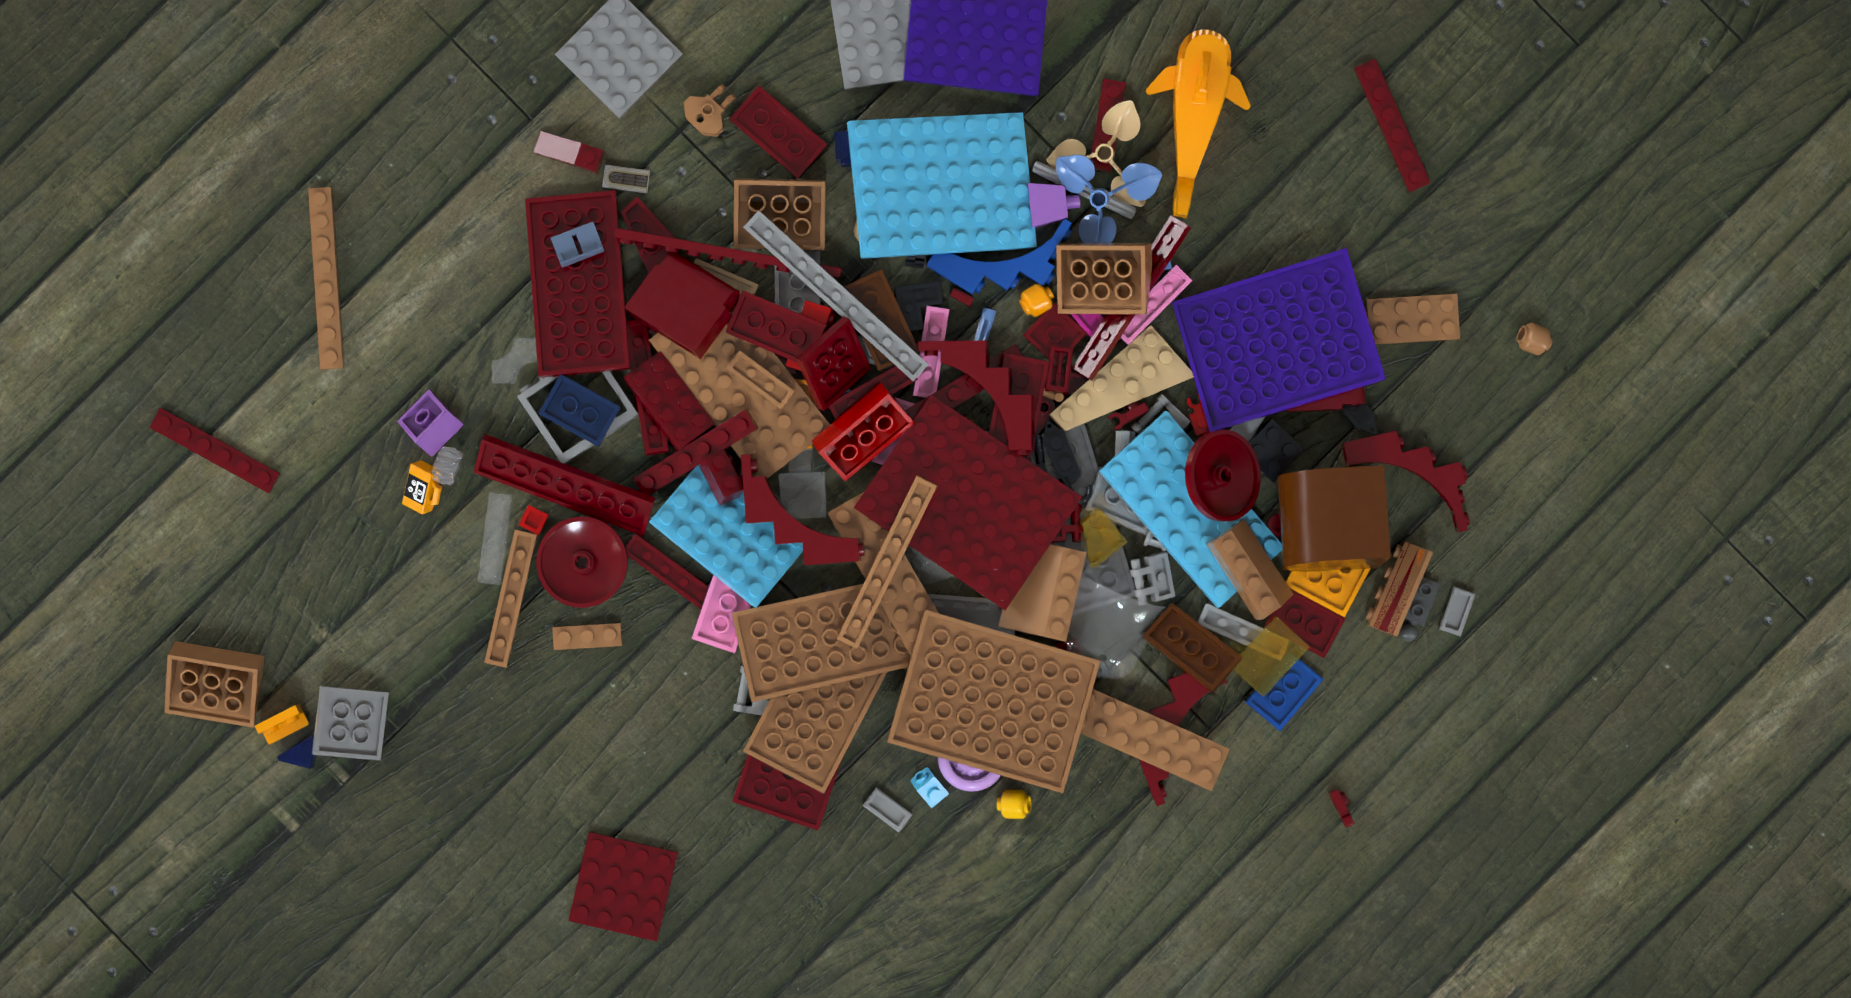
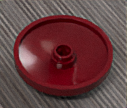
M1216 430L1202 435L1194 443L1188 454L1185 466V482L1192 503L1202 515L1218 522L1237 520L1250 511L1259 494L1261 472L1257 455L1243 436L1230 430Z
M573 517L559 522L546 533L538 548L536 567L543 587L554 599L571 607L586 608L607 601L620 589L627 574L628 555L623 540L610 525L596 518Z

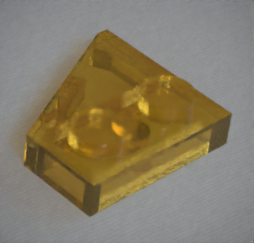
M1099 506L1081 520L1089 564L1092 569L1096 568L1127 543V540Z

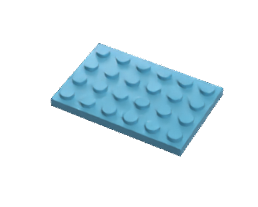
M698 465L651 518L649 523L756 608L803 552V542L775 544L774 522L746 524L744 491L739 498L719 506L699 467L700 465Z

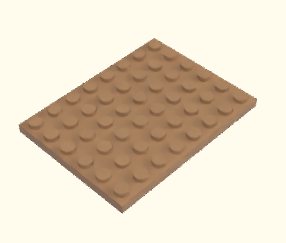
M924 610L887 743L1064 793L1100 661Z

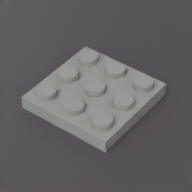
M320 686L312 754L381 761L389 693Z

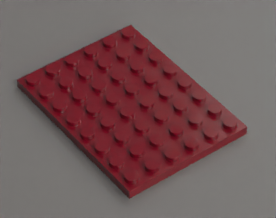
M930 395L913 420L915 424L906 430L854 506V509L889 532L916 476L919 475L937 484L934 495L909 546L1006 611L1082 499V496L1023 456L1015 455V451H1010L1008 446Z

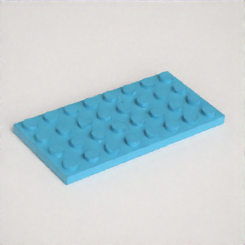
M1164 411L1098 472L1210 601L1219 608L1237 590L1206 544L1242 519L1246 521L1271 560L1282 551V544L1252 509L1243 517L1226 522L1211 520L1197 510L1189 497L1185 482L1186 460L1194 442L1167 411Z

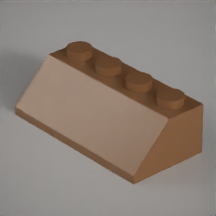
M1244 519L1206 544L1256 620L1266 618L1294 595Z

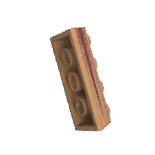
M1408 542L1396 545L1392 557H1395L1392 566H1387L1383 575L1386 578L1383 587L1379 586L1374 598L1377 599L1374 608L1370 607L1365 619L1368 620V626L1391 636H1398L1431 559L1432 551Z

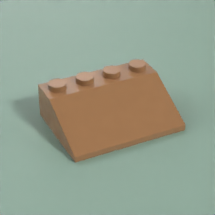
M736 178L734 180L735 249H767L743 228L759 210L802 250H825L826 180Z
M1062 243L1056 245L1058 314H1147L1152 272V243Z
M1050 544L1006 611L1002 609L998 627L1066 642L1086 552Z
M175 641L167 656L164 713L254 728L263 679L264 656Z

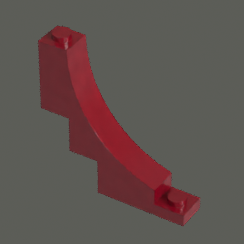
M918 341V351L924 352V356H938V352H941V363L965 372L990 394L1003 417L1010 451H1015V455H1029V451H1035V396L1012 395V369L1009 367L989 368L988 341Z
M753 454L741 455L746 524L774 522L775 544L803 542L804 565L861 561V556H865L864 542H860V538L832 536L802 523L777 498L767 476L754 477V472H758L757 459H753Z
M1186 672L1166 679L1174 701L1149 710L1151 715L1179 726L1188 710L1201 697L1210 692ZM1138 759L1155 805L1165 804L1164 798L1167 797L1163 784L1158 785V781L1169 778V772Z

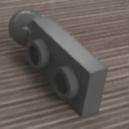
M1422 578L1405 617L1408 623L1400 629V636L1404 641L1411 642L1417 638L1418 630L1416 625H1425L1440 583Z

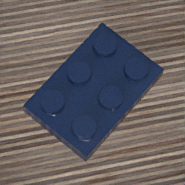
M559 375L539 415L600 447L621 407L564 375Z

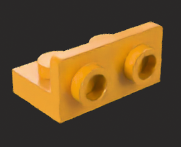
M298 704L255 725L258 734L263 733L268 744H272L308 726L309 721L301 705Z

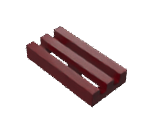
M1050 347L1045 391L1068 394L1073 348ZM1057 351L1059 356L1055 386L1051 385L1054 353ZM1063 353H1068L1064 387H1061L1060 378Z

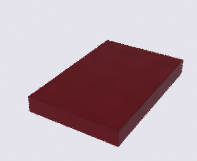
M1290 589L1294 595L1279 609L1269 615L1264 627L1325 658L1346 618Z

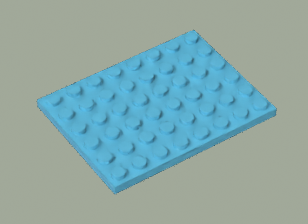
M1023 112L855 120L847 122L861 259L1031 249L1037 247L1035 227H1032L1028 184L1030 183Z

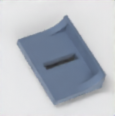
M594 222L551 237L562 268L604 252ZM572 236H577L583 254L579 255Z

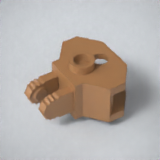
M723 84L710 96L708 94L705 97L689 96L684 102L686 119L704 136L718 137L724 131L722 116L725 114L724 110L736 97L733 94L729 95L719 106L714 100L724 92L726 87ZM699 117L704 118L703 122L701 123L697 122V119Z

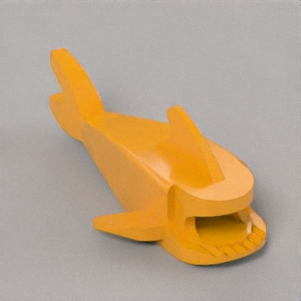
M1202 29L1190 33L1179 47L1176 65L1165 68L1146 89L1147 95L1173 89V119L1177 180L1173 195V217L1187 219L1195 177L1216 126L1225 98L1244 110L1250 108V103L1240 80L1230 74V46L1221 34L1212 30Z

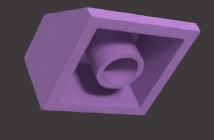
M429 389L397 421L412 440L431 457L464 425Z

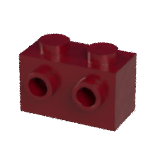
M724 449L704 457L699 467L719 506L739 498L744 491L743 478L741 475H737L732 457L727 455Z

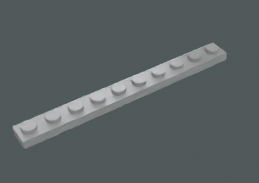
M759 210L743 227L839 315L849 318L853 327L912 381L929 365Z

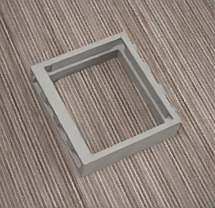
M611 371L602 373L627 411L614 419L605 438L638 417L636 408ZM559 376L539 378L540 381L532 386L530 383L520 389L521 394L517 397L560 462L567 464L593 447L594 444L584 439L563 453L528 400V398L557 380Z

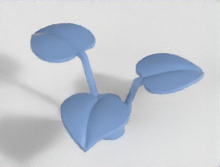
M1083 155L1060 156L1056 160L1057 174L1065 189L1072 193H1080L1087 185L1091 193L1090 203L1098 211V216L1089 214L1079 224V236L1083 243H1112L1117 232L1115 220L1112 217H1103L1101 209L1108 204L1110 196L1127 188V193L1132 199L1138 201L1146 200L1155 193L1162 178V172L1156 167L1146 163H1134L1127 166L1121 174L1124 185L1110 192L1103 188L1094 190L1092 184L1088 182L1095 176V167L1089 158Z

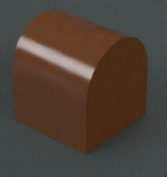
M1384 465L1311 469L1286 473L1277 477L1284 570L1314 572L1373 569L1381 567L1391 558Z

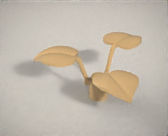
M1131 100L1121 102L1113 106L1105 114L1102 120V130L1106 134L1113 136L1107 144L1099 145L1095 153L1086 155V147L1083 143L1075 139H1068L1061 142L1047 158L1048 164L1056 169V160L1060 156L1083 155L1089 159L1096 157L1103 163L1109 162L1120 175L1113 179L1111 191L1124 185L1125 183L1121 177L1123 171L1113 161L1115 151L1111 146L1116 138L1121 141H1129L1139 133L1140 118L1134 102ZM1127 188L1113 194L1114 198L1129 205L1142 207L1146 203V200L1138 201L1132 199L1127 193Z

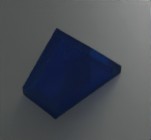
M314 735L277 756L278 760L309 769L314 768L317 755L312 754Z

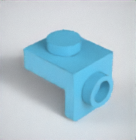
M928 767L916 773L910 780L914 788L931 808L949 795L948 791Z

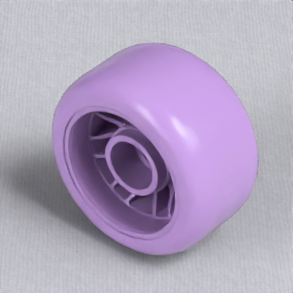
M938 757V764L942 775L952 786L960 790L971 792L984 790L993 785L1001 776Z

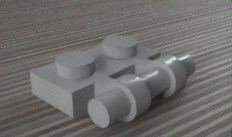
M1167 552L1144 557L1145 566L1141 567L1140 559L1131 560L1132 569H1130L1131 577H1134L1136 587L1134 594L1138 598L1139 605L1148 604L1146 595L1149 594L1154 602L1175 597ZM1147 574L1149 584L1146 587L1143 581V575Z

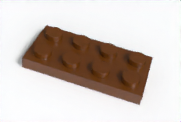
M882 269L844 286L847 291L916 353L920 352ZM863 336L878 371L894 364Z
M1173 603L1167 607L1143 635L1145 641L1212 693L1215 692L1242 661V656Z

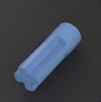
M983 308L974 341H988L996 311Z

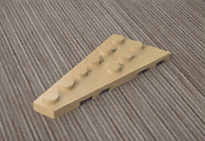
M1150 325L1099 370L1093 381L1089 379L1050 414V417L1066 432L1112 411L1192 379L1194 376L1189 367Z

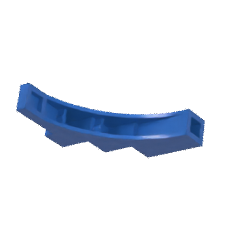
M1064 218L1050 240L1036 250L1018 258L1000 262H981L965 259L952 253L933 254L926 267L971 296L974 292L979 294L986 283L983 281L984 277L1005 291L1016 287L1021 279L1017 276L1019 273L1042 286L1045 283L1049 285L1056 273L1053 272L1055 266L1048 261L1049 259L1055 260L1057 256L1056 245H1059L1061 240L1066 242L1073 230L1070 229L1072 223Z

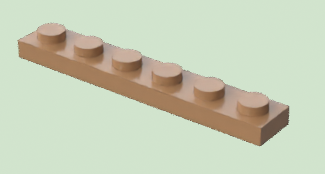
M519 530L514 531L484 663L508 667L537 534Z

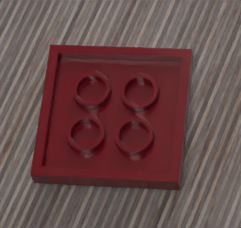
M845 316L796 358L818 409L825 411L871 370L850 319Z

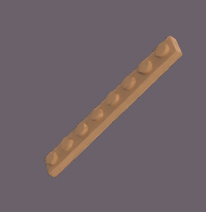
M331 187L308 189L320 370L344 368L333 192Z
M919 475L916 476L837 637L838 640L856 649L859 648L934 495L937 484Z

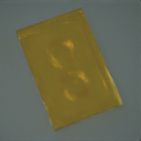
M1275 616L1241 652L1242 661L1236 666L1234 671L1264 697L1310 646L1282 620Z

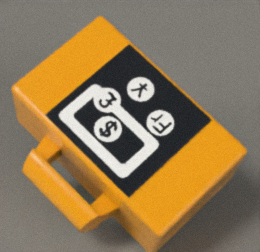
M422 460L410 464L402 504L420 514L431 512L434 505L439 504L442 485H439L442 471Z

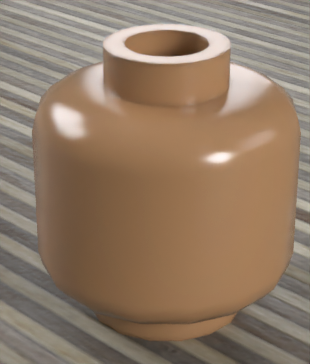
M1532 322L1522 326L1517 334V342L1520 349L1534 355L1543 354L1552 345L1549 329Z

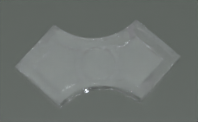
M515 338L511 351L505 357L492 361V384L516 383L517 375L521 368L528 363L537 361L536 338Z

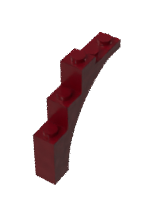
M1397 430L1341 444L1346 466L1359 463H1384L1403 468L1422 478L1438 492L1449 507L1456 533L1468 530L1467 525H1470L1467 512H1463L1461 504L1465 502L1463 492L1457 488L1459 485L1466 484L1465 479H1468L1465 465L1461 466V462L1434 468L1433 464L1436 463L1434 451L1429 450V446L1402 452L1401 448L1404 447L1402 435L1397 434Z

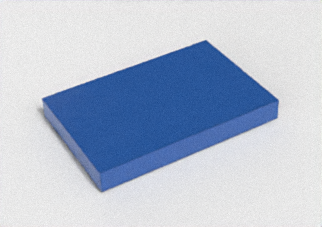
M1288 650L1283 655L1281 661H1278L1247 698L1245 703L1281 731L1324 679Z

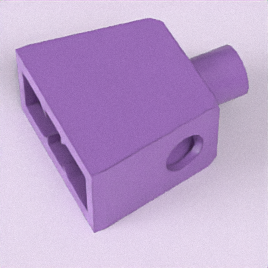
M1028 184L1032 227L1038 228L1063 221L1064 218L1068 219L1067 209L1080 208L1079 194L1066 196L1065 186Z

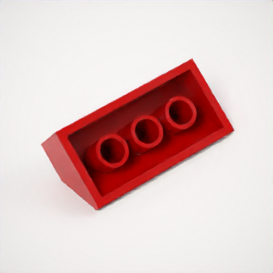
M880 383L811 441L818 453L844 481H847L906 432L908 428L912 427L915 422L889 390Z

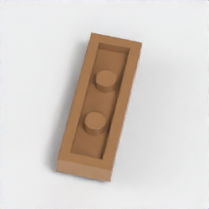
M742 351L737 353L726 368L781 410L795 393L794 390Z
M621 623L552 627L554 650L623 646Z

